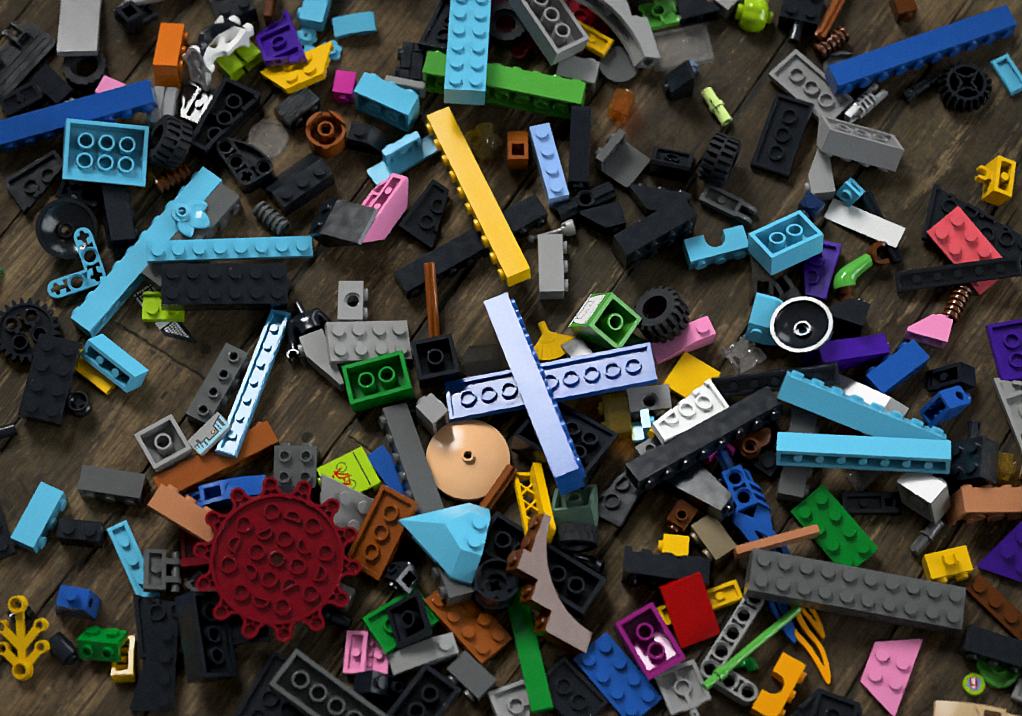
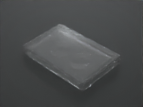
M706 24L653 33L660 59L654 64L656 72L675 69L687 60H695L696 64L714 62Z

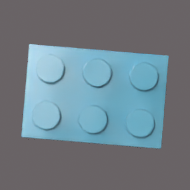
M364 72L354 89L356 110L410 133L420 115L419 95L410 89L405 90L395 82H387L378 75Z
M799 210L748 233V252L770 275H774L823 252L824 234Z

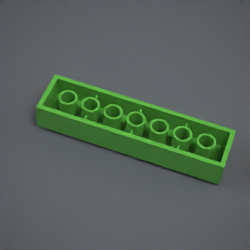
M440 51L427 52L422 75L426 91L444 94L447 55ZM487 63L485 103L571 120V106H584L586 83L579 79L570 80L559 75H546L539 71L531 72L519 67L511 68L499 63Z

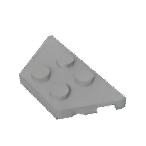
M994 378L992 383L1022 455V381L1013 380L1011 382Z
M322 473L320 479V503L322 504L330 498L338 500L340 509L334 516V524L340 528L352 526L358 533L374 499Z

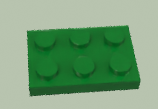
M415 586L414 589L410 592V594L419 590L418 587ZM403 593L362 617V623L385 656L397 649L386 608L410 594ZM425 605L431 627L433 628L440 622Z

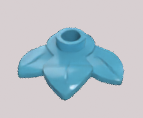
M191 199L186 204L177 203L172 207L171 216L177 222L178 230L183 235L192 237L194 228L203 229L210 226V220L203 212L208 205L206 202L199 199ZM178 210H184L185 214H179Z

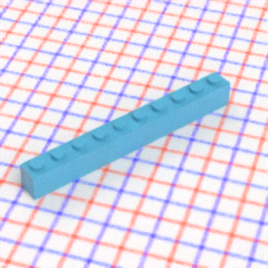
M202 167L200 171H196L192 175L191 181L186 186L181 187L178 196L173 201L171 200L167 203L163 213L153 219L147 231L144 230L140 234L134 246L131 245L126 250L125 256L113 265L112 271L107 276L101 278L98 287L87 294L84 303L73 310L70 317L73 325L90 338L95 337L144 281L141 272L149 264L147 263L146 241L170 240L178 232L177 222L171 216L172 207L177 203L186 204L191 199L205 201L220 183L223 184L222 179L205 167ZM178 210L179 214H185L184 210Z

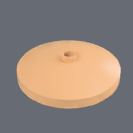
M468 419L448 423L439 429L429 442L426 459L436 487L442 494L457 501L473 502L485 498L504 468L510 464V452L506 440L496 428L480 420Z

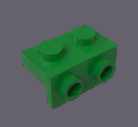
M97 626L87 627L77 639L79 658L118 663L121 660L120 648L128 639V631L117 628H99Z

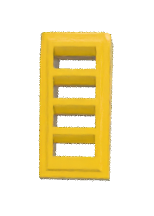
M135 635L128 636L127 641L124 643V645H129V648H120V654H129V656H121V660L118 663L129 664L118 665L117 662L111 663V677L114 683L135 682Z

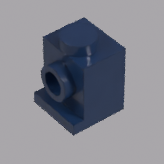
M808 192L799 202L797 211L801 210L814 224L823 213L825 202L811 192Z

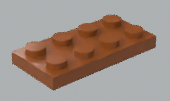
M382 484L347 557L360 562L361 571L382 581L383 575L391 564L407 531L406 527L403 528L397 521L414 516L420 503Z
M437 589L424 599V604L437 617L442 626L449 633L453 632L455 640L481 666L513 640V637L491 614L481 611L474 604L472 598L468 601L446 606L444 599H440Z

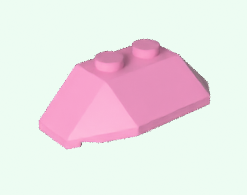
M392 173L388 177L389 179L376 186L362 203L364 206L378 210L362 243L385 239L407 209L409 179L406 176Z

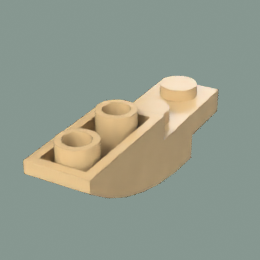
M935 701L933 716H1017L1006 713V709L954 701Z

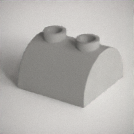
M172 414L134 434L155 472L163 469L169 470L175 467L177 462L188 459L192 454V448Z

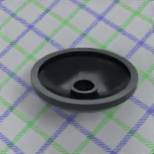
M60 198L48 203L41 210L36 220L35 231L39 244L48 254L59 259L69 260L80 257L74 241L75 231L82 227L88 228L93 235L94 241H96L98 224L94 213L86 204L72 198ZM62 228H68L69 233L63 234ZM84 231L80 232V237H77L84 244V247H80L81 251L86 247L93 246L92 243L88 245L86 238L89 237V234H85Z
M795 297L783 302L774 311L770 320V332L774 342L784 351L793 354H807L818 350L826 344L833 331V317L829 308L820 300L812 297ZM803 330L807 331V332L804 333V334H801V333H800V332L803 331Z

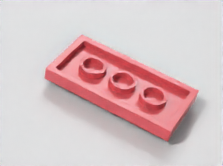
M959 206L926 232L952 264L1003 258ZM999 279L969 284L978 295H981Z

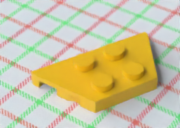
M330 41L304 52L308 60L306 63L271 66L260 72L265 80L269 79L274 86L281 88L286 94H291L325 79L327 67L331 61L329 55L331 51H334V46Z

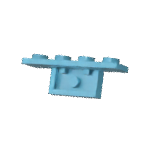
M415 131L411 134H406L401 140L387 145L381 150L383 161L367 170V174L374 184L378 186L381 182L389 179L388 177L392 173L399 175L438 153L439 151L435 149L433 140H435L433 135H428L421 139L420 135Z

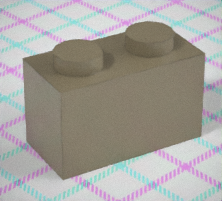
M706 515L691 525L689 534L691 540L695 545L699 544L703 550L702 555L704 558L710 559L714 566L733 554L734 548L737 545L717 519Z

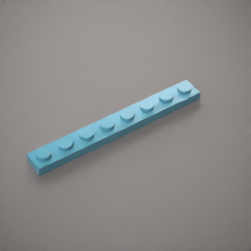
M311 236L146 241L147 263L313 257Z

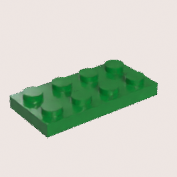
M824 484L819 486L790 511L803 527L814 524L818 525L820 532L813 539L834 563L859 567L879 550Z

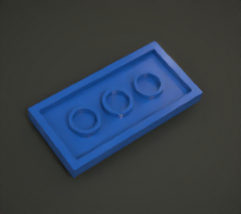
M607 632L588 646L586 653L579 654L573 659V662L610 702L609 704L619 716H644L663 700L660 693Z

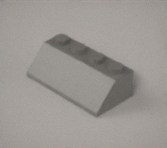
M823 115L819 117L817 146L822 154L829 157L833 155L839 156L847 162L854 160L866 167L870 165L876 166L877 169L888 172V170L896 171L904 149L894 135Z

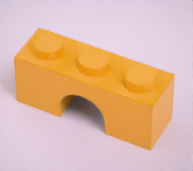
M783 652L771 673V676L781 683L782 691L777 694H771L762 689L750 713L755 716H784L786 710L783 707L786 701L791 703L796 694V691L793 690L797 683L801 685L807 674L804 672L806 665Z

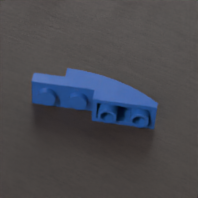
M254 475L220 480L198 486L199 490L181 496L186 497L188 495L197 501L196 505L201 508L207 506L213 510L226 505L232 508L233 503L230 499L232 489L239 487L247 495L256 497L262 491V482L266 476Z

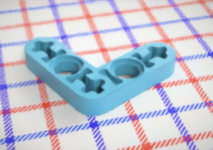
M79 228L74 233V241L84 270L51 281L47 287L51 297L59 299L98 286L99 281L96 282L95 279H91V276L94 275L92 268L88 270L87 266H94L99 262L100 266H96L98 273L103 275L100 277V280L106 276L96 243L88 228ZM84 231L85 234H89V237L86 238L88 245L92 243L93 247H86L81 251L80 247H84V244L77 237H80V232ZM87 251L95 252L96 259L93 262L85 261L84 254ZM74 277H80L83 280L80 288L72 287L71 280ZM64 280H67L68 287L71 290L67 292L66 288L61 289V294L59 295L51 292L54 284H58V286L65 285Z

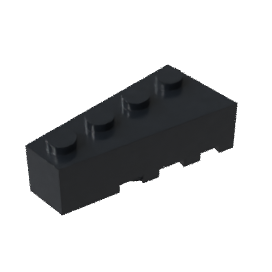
M625 546L621 583H626L627 586L633 587L644 584L649 588H659L665 584L700 572L706 590L708 589L710 559L687 555L676 558V555L669 552L655 555L650 549H642V551L636 552L632 551L633 547Z

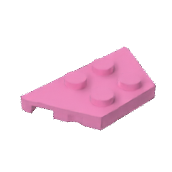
M922 639L875 642L859 684L872 694L873 699L878 704L880 703L888 711L889 716L896 715L922 644Z

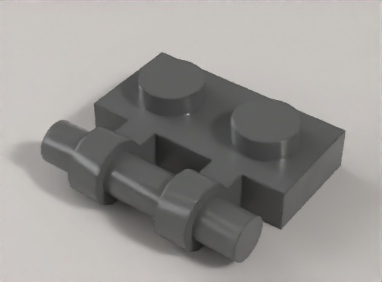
M145 548L143 558V592L165 593L166 585L171 586V594L177 595L180 593V587L182 586L180 552H172V558H166V550ZM166 567L172 569L171 576H166Z

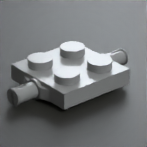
M694 659L685 663H678L654 677L670 716L682 712H689L690 716H700L697 708L712 699L709 691L705 690L701 685L704 680Z

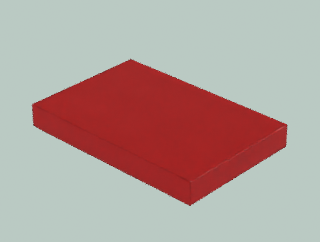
M700 572L659 587L680 648L721 634Z

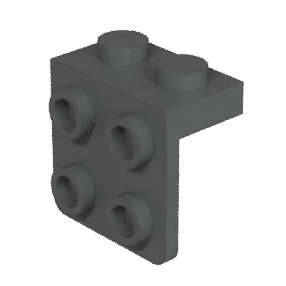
M619 128L616 133H612L608 137L604 148L600 147L595 153V169L623 188L628 189L647 167L650 159L625 142L626 132Z
M280 443V446L274 445V478L277 480L278 485L296 486L298 482L304 480L311 484L312 489L315 488L317 481V458H319L318 447L314 446L313 443H301V446H293V443Z

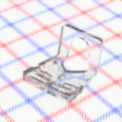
M746 333L727 350L724 347L721 349L722 358L730 360L736 374H743L751 370L757 364L764 362L767 357L759 347H755V342L744 339ZM732 357L740 358V364L738 365Z

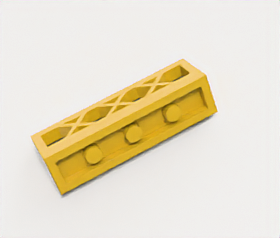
M533 463L530 472H517L513 478L523 530L526 536L528 522L531 519L527 516L529 511L536 515L545 513L551 516L547 532V543H551L556 526L541 463ZM519 480H529L530 485L526 487ZM527 494L534 501L530 504L523 499L524 495Z

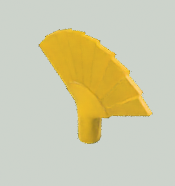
M545 321L539 322L537 325L542 335L534 346L538 359L550 361L560 358L565 354L561 345L575 337L551 332Z

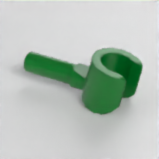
M749 657L733 668L746 666L747 671L752 672L758 669V664L755 658Z

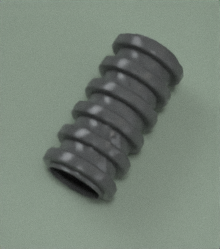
M265 201L259 202L255 206L253 215L262 221L263 224H267V227L276 232L278 236L283 235L289 229L290 221L285 220L284 216H281L274 208L272 209Z

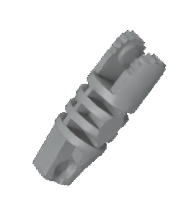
M876 83L872 84L848 106V111L844 114V121L853 123L858 118L861 119L888 95V92L883 89L874 96L873 94L877 91L878 85Z

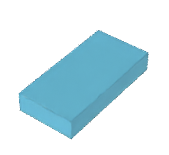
M1008 54L990 62V67L1009 96L1022 91V75Z

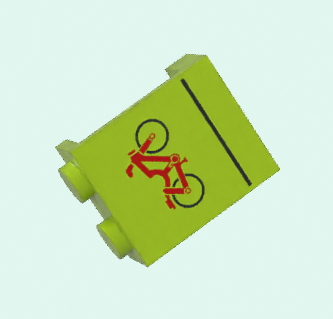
M362 446L317 468L316 482L320 489L322 473L360 493L371 488L376 492L381 487V481Z

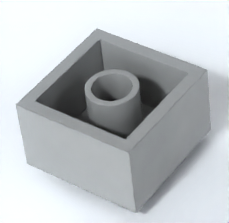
M905 472L898 479L897 485L902 503L934 524L951 507L947 483L942 478H935L930 473Z

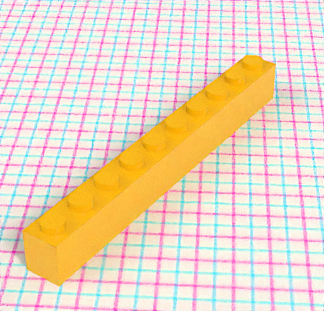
M446 107L426 115L428 122L425 124L429 136L433 135L435 139L433 140L435 149L442 153L441 160L445 167L448 166L450 169L449 176L452 183L456 182L458 185L456 189L460 199L464 198L466 204H464L468 215L473 216V225L477 232H481V241L484 247H488L491 252L489 253L493 265L497 264L499 268L497 272L500 280H505L507 286L510 287L530 279V267L450 108Z

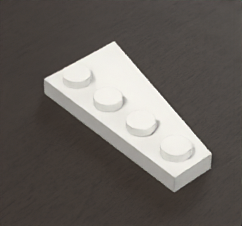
M708 379L701 387L696 388L691 395L681 400L677 406L657 419L652 424L651 429L663 444L723 411L729 405L712 381Z

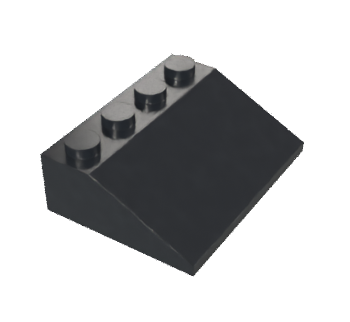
M557 402L561 416L567 426L568 433L586 474V477L583 478L585 486L579 488L583 491L596 475L619 434L569 406ZM528 417L513 434L512 451L533 463H541L543 469L552 473L530 417Z

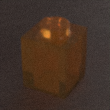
M617 87L608 106L607 116L626 123L635 105L636 95L628 89Z

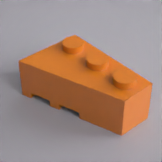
M161 23L153 61L155 86L175 87L179 89V93L181 92L182 74L184 71L182 55L187 51L186 44H189V32L185 31V24Z

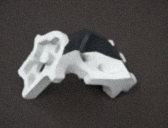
M220 15L213 25L203 29L195 44L189 47L186 53L182 55V58L188 65L191 81L198 82L206 92L212 87L211 73L215 70V59L224 55L228 57L239 46L249 47V38L254 35L253 25L246 23L241 26L238 17L232 15L226 18ZM217 45L216 48H211L209 46Z

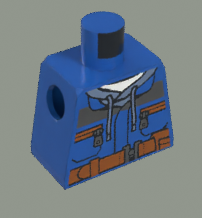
M60 585L55 613L96 620L101 599L89 589Z

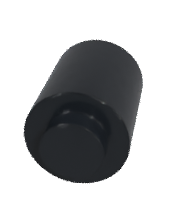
M62 632L54 634L48 640L50 644L49 652L63 666L67 664L72 665L79 658L78 648Z

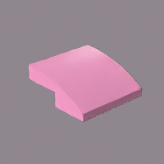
M347 630L343 674L355 676L357 672L369 670L389 674L390 664L388 657L383 654L368 631Z

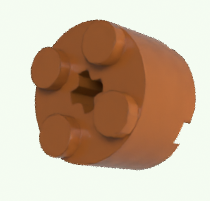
M320 111L308 119L306 123V138L310 150L325 159H331L344 150L347 144V131L345 122L338 113Z

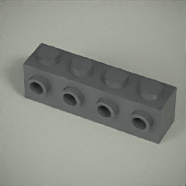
M228 343L225 344L186 412L188 421L202 427L217 412L221 413L222 409L229 405L231 393L233 390L236 391L241 383L240 378L243 372L246 373L250 364L247 352Z

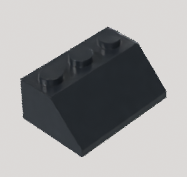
M309 153L264 184L262 189L283 215L287 217L335 184L334 174L321 158Z

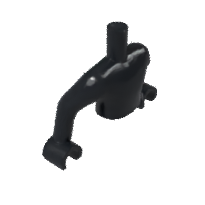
M300 301L294 304L298 315L289 319L287 326L290 349L287 352V358L290 364H292V357H298L299 361L301 360L297 350L296 330L303 336L322 329L320 321L324 325L326 322H333L317 307L305 311Z

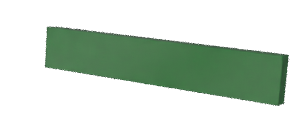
M520 586L518 587L514 603L508 609V614L531 713L534 714L552 710L553 704L537 636L533 633L535 628L530 607L519 602L523 587Z

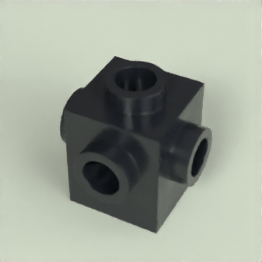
M399 560L391 563L383 575L388 581L387 585L390 589L410 594L422 579L410 562Z

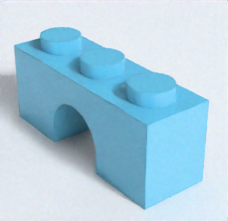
M743 225L724 229L721 237L723 244L719 247L708 245L704 235L684 239L682 249L689 270L694 268L696 270L703 269L713 263L719 265L729 259L735 258L738 260L748 255V239Z

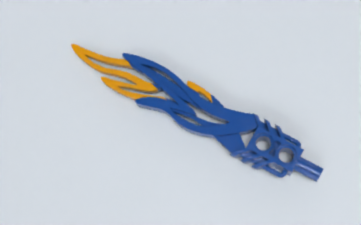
M722 450L715 454L723 470L718 481L733 495L734 509L730 514L732 517L731 525L747 543L759 540L757 534L762 539L777 535L772 528L769 512L771 509L765 503V496L759 493L762 490L754 482L749 470L743 469L741 464L734 466L727 450ZM736 477L740 483L732 484L729 478ZM745 496L748 502L741 503L737 497ZM756 508L754 517H750L746 514H743L744 512ZM787 546L778 548L780 553L790 555ZM777 548L771 550L773 552H778ZM767 601L775 622L789 611L787 604L775 602V606L774 602ZM799 607L801 612L795 619L806 636L816 646L821 655L823 665L813 648L796 630L792 620L780 630L792 645L797 641L807 651L825 684L829 685L831 674L825 650L820 641L808 628L803 616L821 639L825 637L823 625L815 609L807 608L813 616L812 618L803 607Z

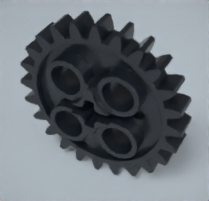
M20 298V304H16L12 300V307L5 304L6 311H0V353L5 352V359L12 356L13 363L20 359L21 365L24 364L25 360H28L31 365L38 339L34 338L35 335L43 333L60 337V332L56 331L60 329V324L56 323L58 317L53 316V309L47 311V304L40 307V300L32 304L31 298L28 299L27 303H24L23 299ZM19 315L24 320L25 326L35 345L34 347L30 346L25 332H23L21 322L18 319ZM29 315L37 316L35 321L26 320ZM10 323L18 324L13 330L7 328ZM18 341L26 342L22 348H17L15 344Z

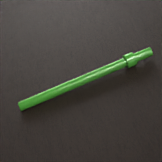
M798 606L791 608L723 666H718L712 672L713 674L701 684L702 687L708 690L718 681L724 680L733 668L801 612V609Z

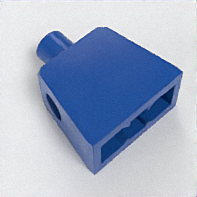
M959 385L939 391L919 412L929 428L958 416L970 404L971 395L968 392H964Z

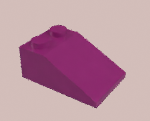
M653 602L623 618L613 626L623 646L648 681L686 659Z

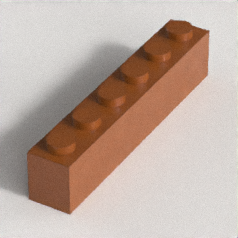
M259 421L248 429L237 459L217 455L215 451L219 443L217 442L204 456L196 453L189 460H181L175 464V467L159 471L153 477L157 489L161 483L165 486L170 484L179 490L178 494H188L198 490V486L212 483L273 452L274 445H279V441L268 421Z

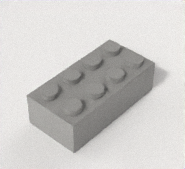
M564 0L508 1L550 65L584 50L590 38Z

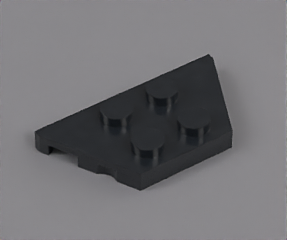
M818 688L791 716H862V709L859 702Z

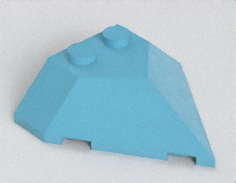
M466 503L397 521L403 528L406 527L413 535L412 538L434 562L439 563L445 570L444 573L450 579L468 585L472 584L482 556L491 519L489 509L472 503Z

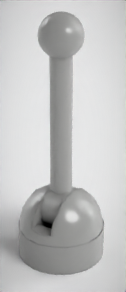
M569 219L561 224L560 229L541 234L562 233L565 236L576 235L573 220ZM530 234L527 236V241L530 243L538 239V235Z

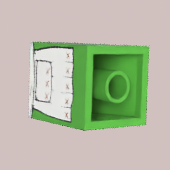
M612 292L599 293L589 296L568 327L583 340L609 349H617L623 347L642 318Z

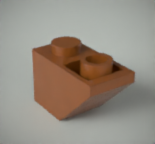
M507 131L508 169H528V131Z

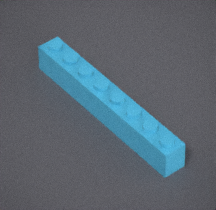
M795 370L792 372L787 371L777 396L778 399L873 437L946 440V434L943 433L944 430L938 427H926L923 425L924 422L918 419H906L903 417L904 414L892 410V412L884 410V406L872 402V404L864 402V398L852 394V396L844 394V390L832 386V388L824 386V382L812 378V380L804 378V374Z
M778 432L776 465L950 474L951 440Z

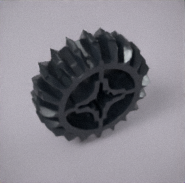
M961 60L958 61L957 65L955 63L950 64V67H946L940 74V80L937 84L939 87L938 94L942 95L941 101L947 100L946 107L953 105V111L960 108L961 113L965 109L969 113L972 112L973 108L975 110L980 109V106H984L989 100L990 93L992 92V79L988 78L989 72L983 73L984 67L977 68V62L970 65L969 60L965 64ZM975 81L979 85L980 91L977 90L974 84ZM950 82L953 83V86H954L955 89H956L955 92L952 90V88H951V86H950Z

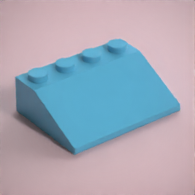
M67 118L64 127L62 179L145 187L149 126Z

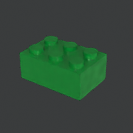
M403 350L341 366L349 402L354 413L415 397Z

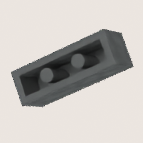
M82 465L77 490L83 498L89 500L102 498L105 502L109 503L122 501L129 506L143 505L148 479L145 474Z

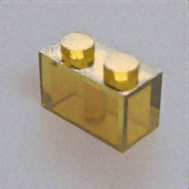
M627 392L602 395L601 402H598L599 415H603L604 419L601 425L618 433L619 437L617 440L632 438L633 431Z

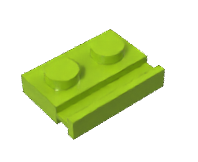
M143 291V322H184L185 310L161 311V291Z

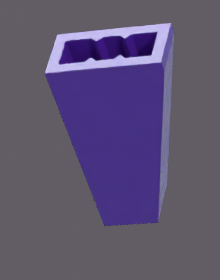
M884 333L827 341L818 350L808 353L802 359L803 366L838 362L839 371L881 361L890 353V346Z

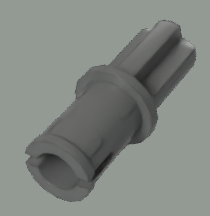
M940 520L936 524L930 521L924 530L919 531V536L910 546L909 550L911 553L920 556L928 544L933 543V538L944 524Z

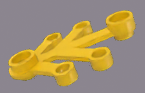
M18 595L11 597L8 601L9 610L15 613L16 634L10 629V623L7 620H0V633L9 641L0 642V655H3L13 665L12 673L14 677L25 681L32 677L34 672L33 664L41 654L47 653L50 649V644L47 640L37 641L35 649L27 657V648L40 632L48 629L49 623L45 618L36 619L33 627L26 635L24 611L28 607V601L24 596ZM40 621L43 623L42 629L39 627ZM1 623L4 624V630L1 629ZM41 643L44 645V650L40 647ZM11 644L17 649L18 657L11 652ZM3 645L6 648L5 652L2 650Z

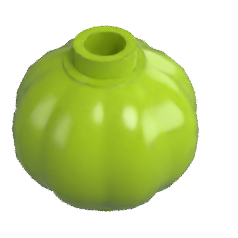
M743 0L742 4L738 3L735 13V19L741 20L738 25L744 31L751 33L761 31L767 23L771 24L773 12H770L768 3L765 0Z

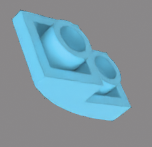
M373 11L332 18L334 36L337 39L355 34L361 36L377 31Z

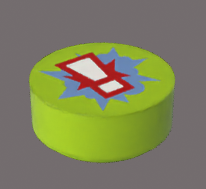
M976 673L968 674L962 682L963 691L969 696L980 695L985 688L983 677Z

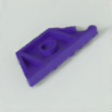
M288 10L282 12L283 17L277 23L272 21L265 30H262L255 36L267 66L308 62Z
M1022 521L977 564L979 568L1022 582Z

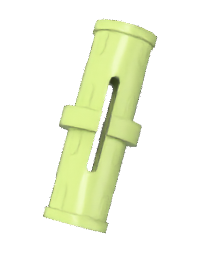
M712 87L704 89L701 92V96L709 105L710 112L715 114L721 126L728 125L732 121V117L724 108L723 101L718 99Z

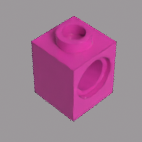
M336 70L332 90L333 100L339 103H353L354 89L357 86L356 72Z

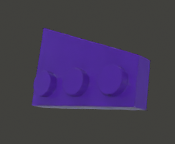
M823 240V252L803 261L806 297L826 302L842 250V244Z

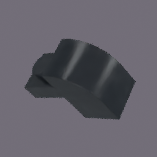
M132 0L115 8V20L129 35L141 33L142 27L157 20L159 15L149 3L137 6Z

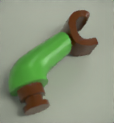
M877 241L865 251V254L845 265L837 272L833 280V289L835 291L838 290L839 296H842L840 302L850 297L855 299V296H852L854 292L853 287L856 286V279L871 266L881 267L890 263L889 258L880 259L877 256V250L885 248L887 242Z

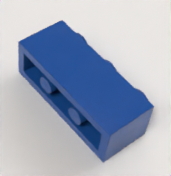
M914 339L909 343L905 341L897 348L896 353L886 355L881 360L882 363L876 367L874 365L865 372L866 377L863 383L867 387L888 395L926 366L930 357Z

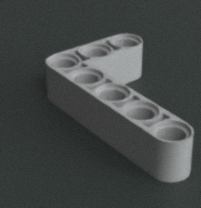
M743 597L701 664L700 673L704 681L711 676L704 672L705 668L711 667L715 670L718 666H723L730 660L760 612L764 600L759 599V603L753 604L749 601V597ZM739 614H745L748 616L749 620L743 622L740 621L737 616ZM728 632H735L738 637L736 639H729L726 634ZM722 649L727 655L725 657H718L715 651ZM732 670L725 678L731 679L734 682L732 687L725 686L723 680L721 682L718 681L712 686L742 706L753 705L758 695V689L752 682ZM742 691H751L753 697L750 699L744 698Z

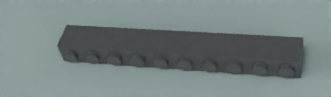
M407 403L382 408L381 415L378 417L379 425L385 431V442L387 447L391 448L392 463L398 468L399 482L405 488L404 495L420 503L414 516L444 509ZM425 552L427 561H430L432 565V577L439 584V597L441 600L444 599L446 606L471 600L474 593L472 585L450 579L444 573L445 570L439 563L434 562Z

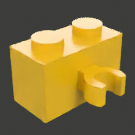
M998 155L986 164V167L980 165L976 168V171L982 174L975 177L976 182L983 183L981 200L999 207L1012 197L1015 161Z
M966 545L925 554L921 560L927 581L943 584L948 583V580L952 579L962 581L969 578L973 571Z

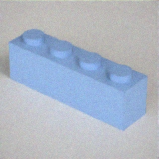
M545 123L529 127V139L548 208L551 209L569 200V192L550 124Z

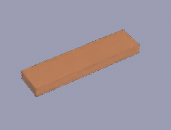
M810 525L737 545L734 548L733 554L735 559L749 556L753 548L767 551L815 538L820 531L818 525Z

